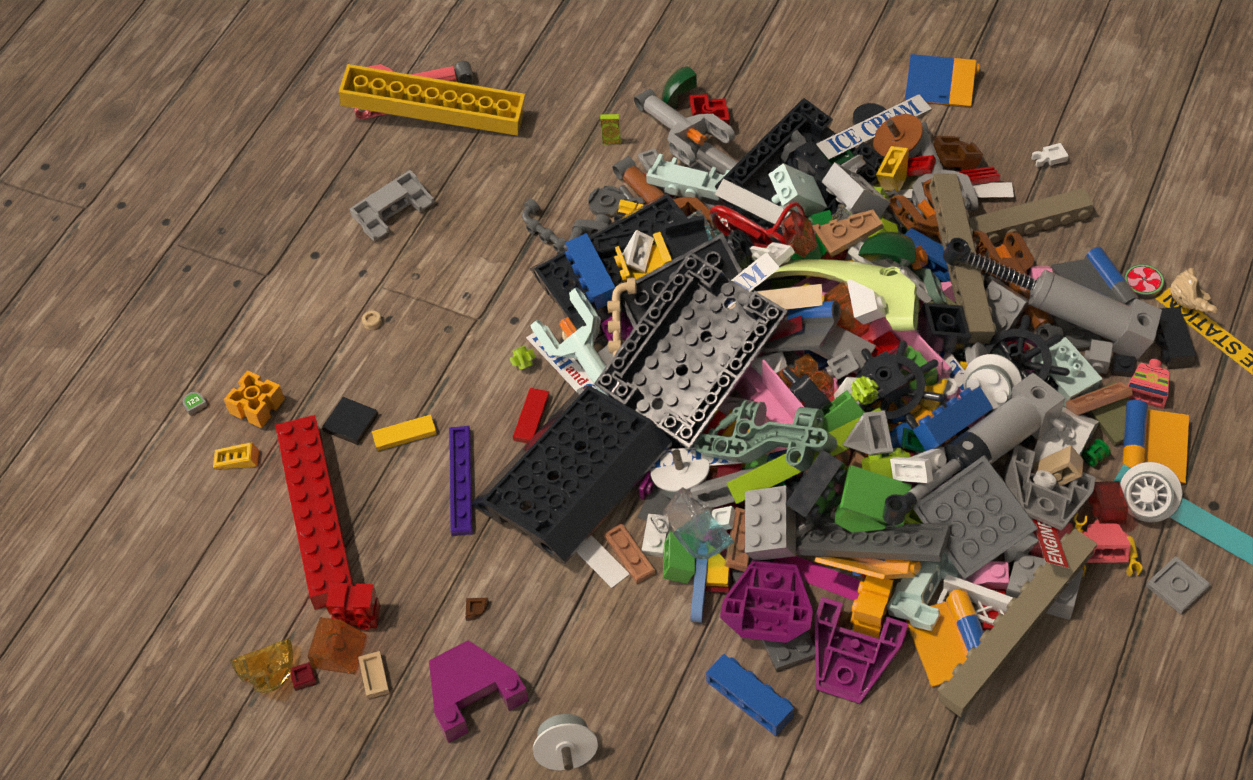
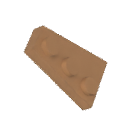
M874 210L850 215L848 219L837 221V219L829 221L830 223L821 226L819 224L812 225L813 230L831 257L884 228L883 223Z

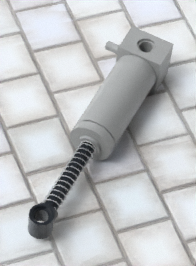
M959 237L953 238L943 252V258L949 265H964L967 262L971 266H976V269L978 267L981 271L983 269L986 273L989 272L991 275L994 274L996 277H1001L1000 279H1005V282L1008 280L1010 284L1015 283V286L1019 285L1020 288L1024 287L1025 290H1030L1029 305L1111 340L1113 343L1112 352L1119 355L1135 357V362L1154 342L1162 310L1147 304L1145 301L1135 299L1128 306L1048 270H1044L1035 280V278H1030V275L1025 276V273L1020 274V271L1016 272L1015 269L1011 270L1010 267L1007 268L1005 265H1000V262L995 263V260L991 261L990 258L986 259L985 256L977 255L976 252L972 253L968 243Z

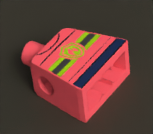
M1151 359L1149 364H1139L1128 384V387L1132 388L1133 394L1128 397L1130 400H1141L1150 406L1164 409L1168 397L1169 371L1161 368V361Z

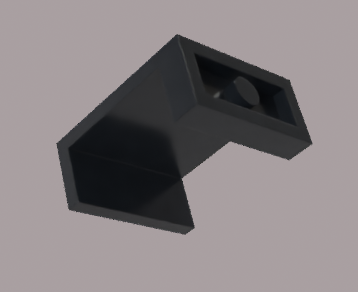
M694 215L686 220H673L665 224V234L672 260L709 241L705 229L704 215Z

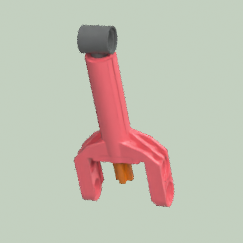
M467 61L458 62L455 69L451 66L411 74L457 82L458 80L459 83L470 84L474 80L471 65ZM381 64L368 67L392 71L390 68L383 66ZM354 108L355 115L359 119L386 115V113L369 110L359 112L360 109Z

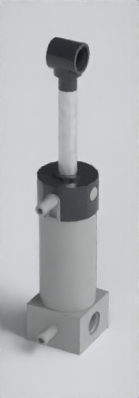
M1030 374L1013 387L1010 400L944 446L946 464L932 474L933 481L919 483L904 495L893 494L888 496L885 500L883 520L889 525L901 524L904 521L905 515L911 511L913 504L984 455L993 464L1030 435L1038 440L1054 427L1061 432L1065 431L1067 425L1059 420L1065 397L1036 374Z

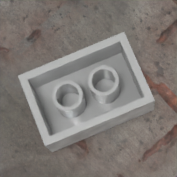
M835 162L822 180V183L827 186L826 190L830 194L837 196L835 199L841 204L847 205L845 208L853 214L874 210L880 218L890 204L861 175Z
M787 486L745 491V553L753 560L761 561L796 556V512L786 505V502L793 493Z
M1017 552L1006 595L1018 598L1024 583L1033 580V574L1038 566H1044L1047 563L1045 559ZM1083 569L1080 570L1046 612L1047 614L1068 620L1071 619Z

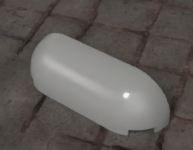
M758 467L702 482L692 487L690 492L698 503L707 507H717L734 502L735 500L726 483Z

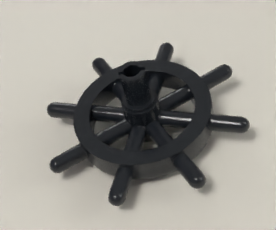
M1028 315L1023 316L1020 329H1009L1000 333L996 330L990 343L984 345L988 354H992L999 347L1006 356L1005 358L1017 367L1022 380L1029 376L1025 369L1040 372L1037 376L1047 382L1050 374L1068 376L1070 374L1068 368L1052 365L1049 348L1059 343L1063 339L1062 335L1056 334L1044 341L1037 334L1028 331L1031 319ZM1017 341L1016 344H1010L1009 346L1006 344L1007 342ZM1025 342L1034 346V348L1023 354ZM964 351L963 354H962V356L966 359L965 351ZM1039 354L1043 358V364L1029 362L1030 359Z

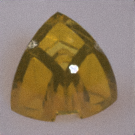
M288 638L230 660L232 667L243 682H250L255 686V691L261 693L275 691L285 683L291 672L293 664L291 640Z

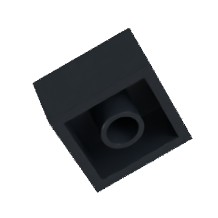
M923 303L918 313L917 326L920 336L934 351L962 353L971 338L963 306Z

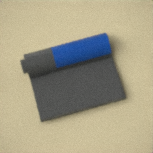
M822 301L821 306L786 309L789 313L782 322L802 316V330L767 342L761 352L821 349L841 317L839 302Z

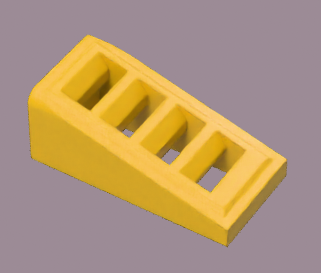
M252 442L216 449L213 468L258 466L259 449Z

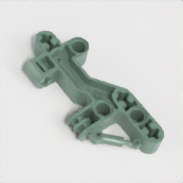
M745 400L741 407H735L731 414L719 422L720 425L718 427L710 429L709 434H701L695 442L694 448L707 457L750 463L777 447L787 448V463L799 471H807L813 463L815 452H821L822 450L827 453L833 452L837 446V440L832 434L822 429L824 414L821 409L799 407L793 424L765 423L766 404L764 402ZM737 420L731 437L717 436L719 430L727 428Z

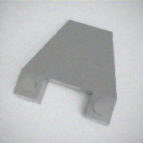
M1017 445L1011 450L1005 460L1002 472L1007 486L1018 488L1017 500L1031 518L1063 530L1074 518L1075 514L1083 508L1092 494L1096 477L1082 472L1081 477L1066 483L1065 487L1056 483L1052 490L1035 484L1033 481L1035 474L1031 473L1035 452Z

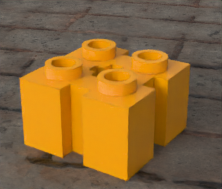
M247 370L238 381L240 387L238 389L233 388L224 398V402L229 414L240 419L247 417L249 423L262 429L271 417L270 410L276 411L285 398L279 384L268 379L263 383L261 376Z
M867 575L865 581H860L858 599L854 600L851 610L853 613L850 623H854L853 631L877 639L880 638L884 620L888 613L887 605L892 597L893 580Z

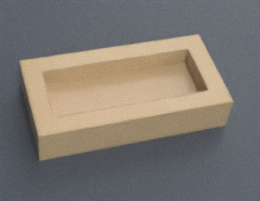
M380 651L359 656L358 659L367 698L371 699L389 694Z

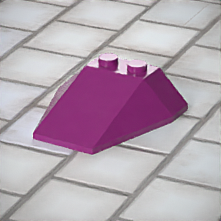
M753 560L723 599L720 618L742 638L787 643L811 628L813 610L797 565Z

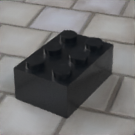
M822 450L786 502V505L820 529L822 525L828 522L833 509L841 503L848 467L837 458Z

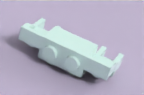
M659 154L653 167L649 169L646 178L648 184L665 187V193L681 197L698 198L701 201L702 197L719 200L720 197L715 195L717 191L715 185L725 175L716 173V167H712L708 175V172L679 166L677 165V158L673 157L672 161L668 162L663 160V154Z

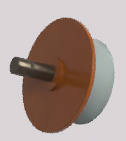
M900 114L891 117L877 129L873 138L874 149L885 157L891 146L908 148V158H913L920 152L924 143L922 136L923 125L916 116L911 114Z

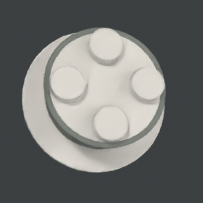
M986 354L975 358L969 363L963 376L964 389L970 387L973 390L980 386L993 407L989 411H995L1010 400L1013 387L1022 381L1017 367L1007 358L995 354Z

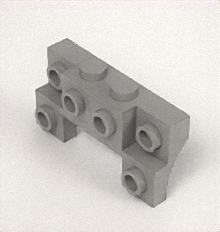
M409 170L351 207L350 213L362 226L363 231L375 242L390 232L389 227L384 221L410 204L421 212L435 202L434 198L420 183L417 176Z

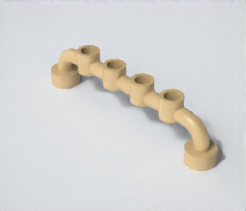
M627 278V282L616 286L612 294V301L607 303L608 313H612V321H608V332L613 333V341H608L609 353H613V357L622 346L620 294L626 290L628 294H637L636 278Z

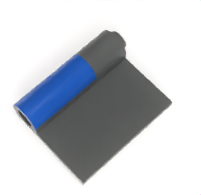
M1101 247L1090 250L1083 260L1051 265L1055 274L1128 306L1135 299L1140 300Z

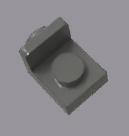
M798 130L793 132L789 143L784 147L781 158L785 163L792 159L797 147L807 143L804 136Z

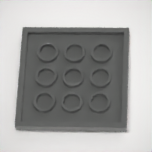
M985 455L912 506L924 524L949 525L951 532L944 552L964 579L1038 529L1037 525Z

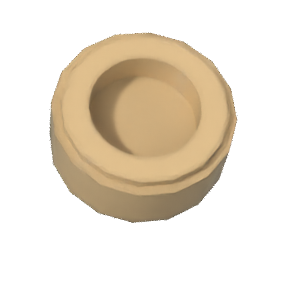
M368 311L362 316V323L366 329L375 330L381 326L382 318L377 311Z

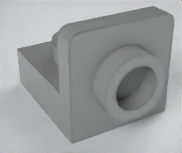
M849 349L828 360L829 366L826 367L831 379L835 377L837 381L859 369Z

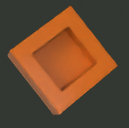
M921 245L915 247V262L912 264L914 270L928 264L927 253Z

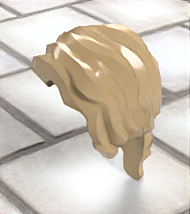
M1189 268L1177 275L1170 288L1171 295L1177 304L1187 309L1217 313L1216 306L1208 303L1211 300L1210 295L1201 290L1200 282L1195 277L1197 274L1194 268Z

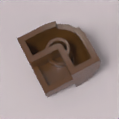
M935 135L933 146L941 165L950 169L956 167L958 171L975 169L979 165L983 153L976 144L960 141V137Z

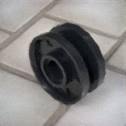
M734 230L728 236H725L742 270L755 262L752 258L753 253L750 250L754 244L744 232Z

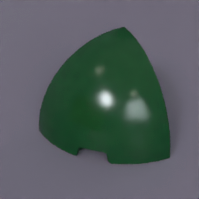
M688 66L676 70L665 83L662 101L674 110L677 109L678 95L697 87V74Z
M881 232L869 237L861 246L858 255L873 264L889 258L902 266H907L915 262L916 249L913 240L907 235L897 232Z

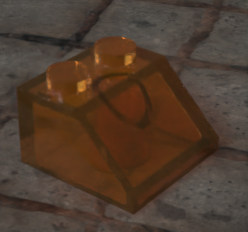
M320 617L307 655L312 668L355 675L359 662L358 657L361 656L367 636L366 633L342 620Z

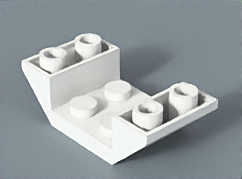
M1063 407L1059 420L1065 423L1067 428L1061 432L1054 427L1038 439L1034 449L1035 456L1031 472H1034V463L1070 445L1081 455L1088 439L1092 438L1099 421L1082 414L1076 415Z

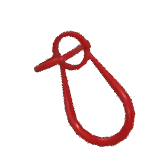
M797 202L787 205L774 227L770 229L762 228L740 213L725 206H714L710 209L709 213L713 224L725 236H728L732 231L722 223L717 213L727 215L760 230L766 244L752 241L755 247L767 248L773 242L769 237H774L782 244L791 246L790 242L799 234L805 222V212L803 207ZM796 206L800 213V221L795 231L785 239L776 231L790 209Z

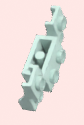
M945 552L941 562L920 561L921 568L918 574L912 578H902L887 605L890 616L910 620V624L913 627L933 630L941 614L938 608L928 606L931 597L941 579H945L947 574L961 578V574Z

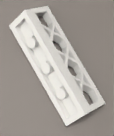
M947 574L944 579V589L937 604L944 602L947 594L951 591L962 589V591L968 592L971 602L978 604L980 609L975 612L979 621L993 625L995 619L989 618L986 611L995 610L999 614L1004 615L1008 610L1006 607L1013 597Z

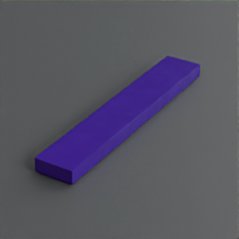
M470 426L449 427L451 536L472 535Z

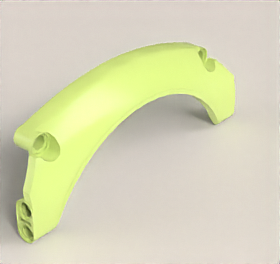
M793 260L780 265L777 271L765 279L807 275L835 280L845 285H848L847 281L851 279L884 297L886 301L885 318L893 330H917L919 313L917 287L897 267L886 268L842 260Z

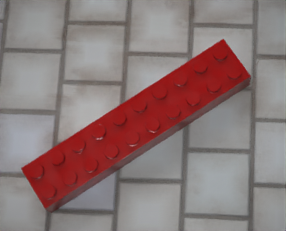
M311 415L276 424L275 428L309 597L314 610L326 607L330 583H348V586H354L320 427L316 415Z

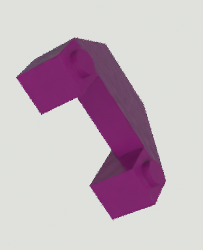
M821 597L815 616L816 690L860 704L903 649L909 625L908 623L886 617L880 639L839 627L845 609L844 604Z
M469 640L429 660L434 713L448 743L469 733L466 722L459 710L497 690L508 711L529 701L526 688L517 672Z

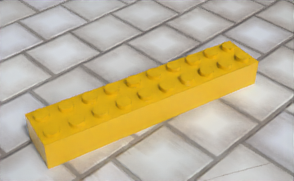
M347 64L339 88L340 106L518 136L525 110V94L350 64Z

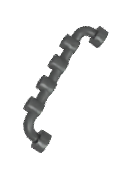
M532 198L528 199L524 203L525 209L522 212V219L527 224V231L532 235L539 232V238L545 244H548L550 241L553 242V248L556 252L566 249L565 242L567 241L564 238L557 237L551 229L543 227L537 219L530 218V213L536 214L540 210V206Z

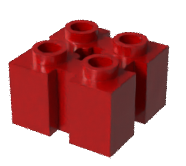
M330 583L326 608L329 615H332L331 620L334 627L348 629L352 625H357L362 630L377 628L381 605L378 597H376L374 584L348 586V583Z

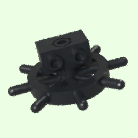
M906 341L899 343L896 355L888 354L885 351L873 357L867 348L862 349L861 354L866 363H864L856 378H861L862 376L869 377L879 387L876 389L879 393V398L871 404L861 405L865 413L875 410L871 405L882 400L880 409L881 411L885 410L888 424H896L906 420L913 430L919 425L913 415L919 411L925 400L936 402L944 400V396L941 393L927 391L924 374L938 366L939 362L936 359L919 367L913 360L905 357L908 346ZM902 368L910 373L903 376L900 370ZM846 378L839 379L837 381L838 384L841 385ZM916 379V389H911L909 383ZM903 396L912 397L906 405L901 398ZM894 402L898 409L888 411L890 404Z

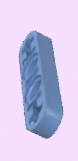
M698 545L691 622L702 623L709 552V546Z

